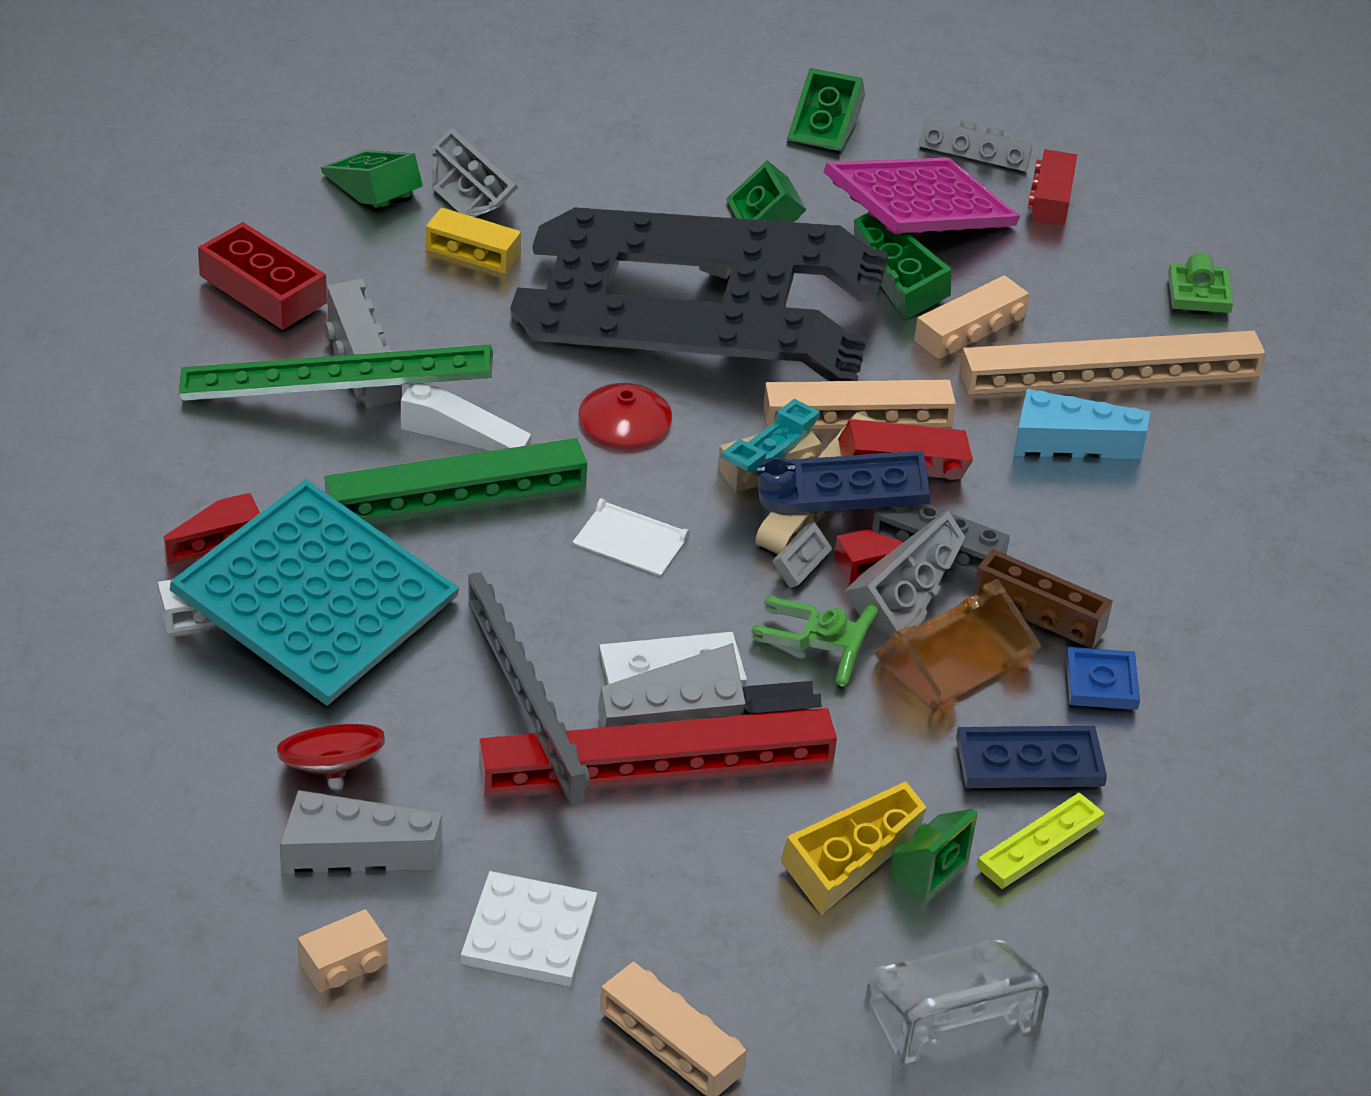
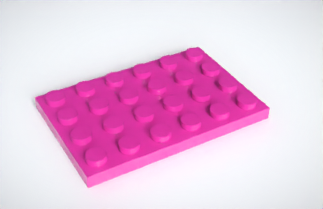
M950 158L827 162L823 171L835 186L846 191L850 195L851 200L860 203L868 210L870 216L880 220L886 225V229L893 234L899 235L906 232L922 233L923 231L943 232V230L962 231L972 228L981 230L988 227L1003 228L1005 226H1016L1020 218L1018 213Z

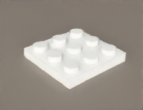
M489 871L461 953V965L571 987L597 904V892Z

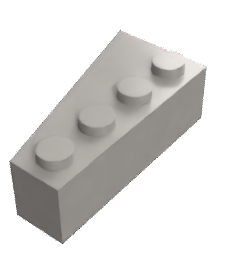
M731 643L602 686L598 702L601 727L743 715L745 699L734 644Z
M298 790L280 842L281 874H295V869L313 868V873H328V868L351 867V872H366L365 869L373 866H384L386 871L434 870L442 844V813Z

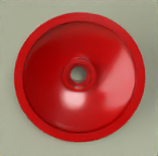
M614 383L592 391L582 400L579 407L578 420L584 433L602 445L617 449H639L653 445L667 435L672 425V411L667 401L650 388L633 383Z
M365 724L323 726L299 732L284 739L277 746L278 758L289 767L308 774L324 775L325 778L335 779L345 776L347 771L360 767L376 755L385 744V735L380 728Z

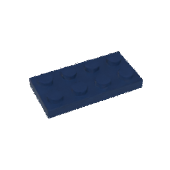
M1095 726L958 727L956 739L966 788L1097 787L1106 785L1107 773Z

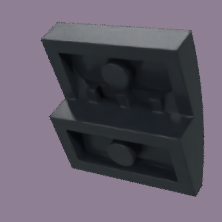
M812 681L742 687L745 708L750 713L822 707L821 693L813 694Z

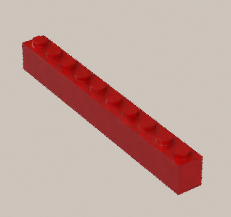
M828 708L567 730L569 743L576 745L580 764L586 765L588 769L590 784L833 763L837 736ZM535 733L479 738V765L484 794L562 787Z

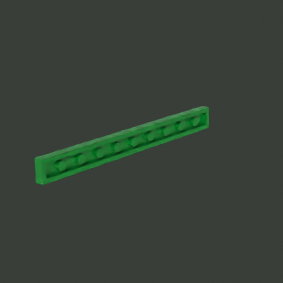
M491 345L181 367L179 396L183 401L492 378L493 350Z

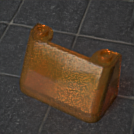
M999 579L986 584L983 587L984 590L979 595L965 598L956 607L918 627L915 625L910 627L908 625L895 632L874 653L881 665L931 710L939 708L941 713L945 712L959 702L957 699L959 696L1014 666L1017 671L1023 669L1035 660L1032 655L1042 647Z

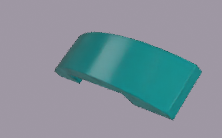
M793 399L776 412L775 422L749 442L739 439L721 453V458L747 472H757V468L766 459L772 457L784 458L793 450L820 417V411Z

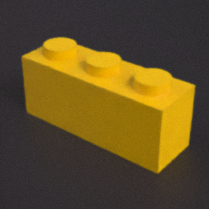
M441 207L426 225V250L506 274L521 255V231Z

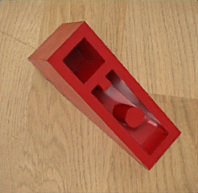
M251 493L220 499L163 536L166 564L170 565L203 557L260 514Z

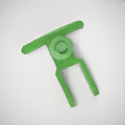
M773 596L767 597L763 604H766L765 609L768 612L805 619L808 622L802 634L755 625L751 630V633H753L752 638L761 643H770L798 650H804L811 646L834 652H843L836 675V684L841 687L846 686L849 683L855 658L867 629L878 615V608L875 605L867 606L858 620L852 622L847 621V614L842 608L828 609L819 615L815 606L778 599Z

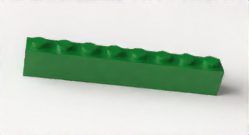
M573 438L324 476L325 493L363 520L368 521L586 487L587 460L578 439Z

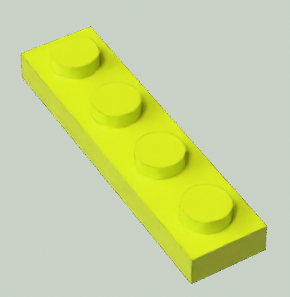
M1079 792L980 856L977 868L1003 889L1102 824L1105 813Z

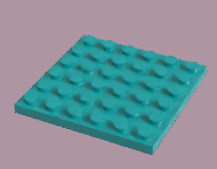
M305 479L171 580L169 590L325 705H329L454 600L458 595L459 587Z

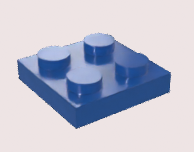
M1067 648L1066 667L1070 705L1138 710L1140 693L1134 651Z

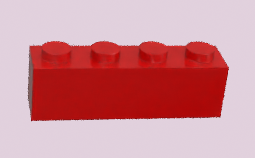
M849 419L838 438L842 456L924 450L927 477L961 480L973 462L966 430Z

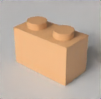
M364 909L298 937L299 963L320 994L331 988L340 987L347 981L361 975L375 972L382 966L387 965V938L368 911Z

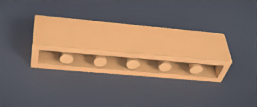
M950 380L766 382L763 408L767 427L775 422L778 410L793 399H796L820 411V417L811 430L843 429L848 420L856 413L879 422L942 428L952 427L956 402Z

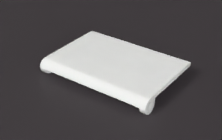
M600 498L595 513L574 539L572 545L661 577L687 541L690 530L674 527L607 503L605 499Z

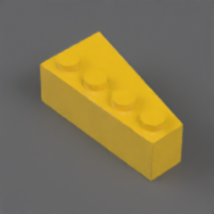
M906 781L787 836L781 863L822 916L891 857L899 844H906L914 837L915 832L922 824L927 807Z

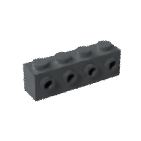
M927 504L881 507L875 512L872 531L905 542L944 511ZM951 514L965 536L951 568L976 577L978 566L992 549L1007 555L1010 535Z

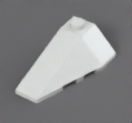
M425 383L410 384L401 399V429L489 451L527 446L531 439L530 433L443 388Z

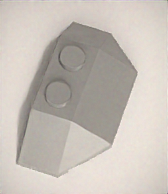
M453 127L431 147L433 156L432 188L459 213L476 217L497 209L518 188L513 181Z

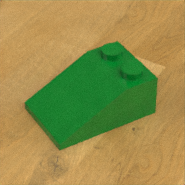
M809 68L787 141L841 151L859 117L865 98L863 78Z
M365 150L321 167V171L325 176L357 201L364 204H373L374 208L389 205L390 199L395 197L401 199L412 196L413 190L423 187L415 153Z

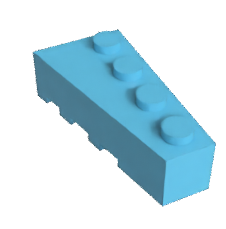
M1027 389L1014 456H1025V452H1039L1040 457H1053V453H1071L1072 458H1084L1088 454H1098L1101 459L1141 460L1150 411Z

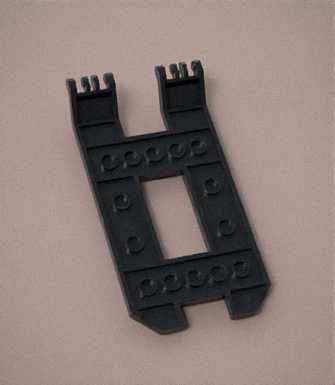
M574 207L539 225L532 245L534 255L558 256L547 289L517 287L510 311L512 318L518 324L521 323L533 341L803 362L827 381H858L856 373H859L861 370V363L864 358L862 351L866 349L867 338L860 334H850L819 310L788 308L786 303L795 273L824 275L859 302H876L880 292L878 287L882 284L885 272L883 266L887 264L888 254L883 250L869 248L840 225ZM619 261L732 269L722 303L609 294Z

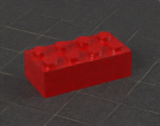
M244 222L198 247L200 277L282 330L327 304L325 273Z

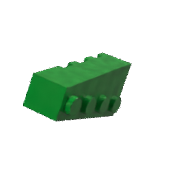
M868 213L854 219V236L869 248L883 250L888 254L887 264L883 266L885 272L881 287L904 321L951 296L952 269L909 233L893 234L886 229V225Z

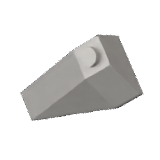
M944 511L866 570L844 590V593L859 615L863 613L867 606L875 605L879 612L871 624L896 640L902 641L924 621L928 613L926 608L932 596L937 595L940 589L938 584L945 570L950 569L965 536L950 512Z

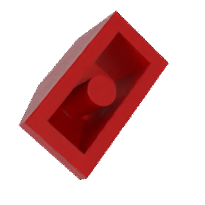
M867 529L838 535L834 561L850 586L866 570L903 542Z

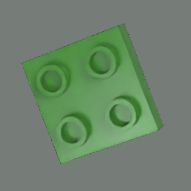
M1205 253L1193 254L1188 258L1186 264L1170 263L1168 276L1173 309L1231 313L1233 298L1228 268L1214 267L1211 256Z

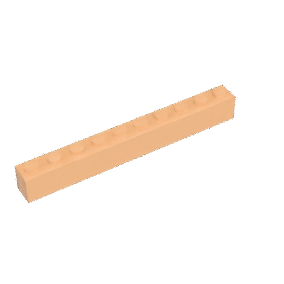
M1255 330L963 348L959 372L967 394L974 395L1022 392L1027 389L1038 391L1260 377L1266 353Z

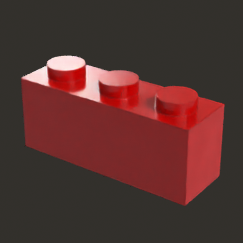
M1044 149L1042 160H1036L1028 208L1033 209L1031 220L1065 226L1078 154Z

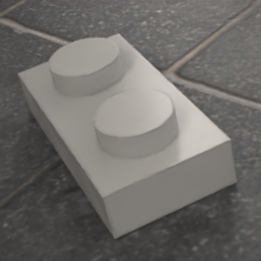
M814 522L806 525L772 562L791 588L799 585L832 550V547Z

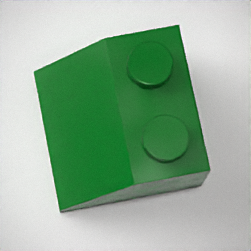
M768 160L726 198L738 219L795 222L807 210L789 177Z
M968 809L939 814L930 823L922 824L915 832L914 837L906 844H899L893 851L890 878L922 900H927L969 862L978 812Z

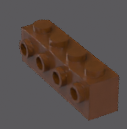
M992 549L978 566L973 597L1092 649L1107 630L1113 600L995 549Z

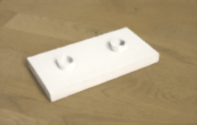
M733 632L599 644V656L607 685L731 643L734 644L742 687L746 686L747 683Z

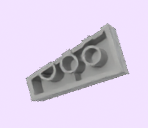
M363 278L327 285L328 322L324 323V331L327 340H332L335 356L392 352L390 345L386 346L381 323H376L374 305L371 298L365 299L366 285ZM402 385L353 388L355 396L361 397L366 408L394 403L402 399Z

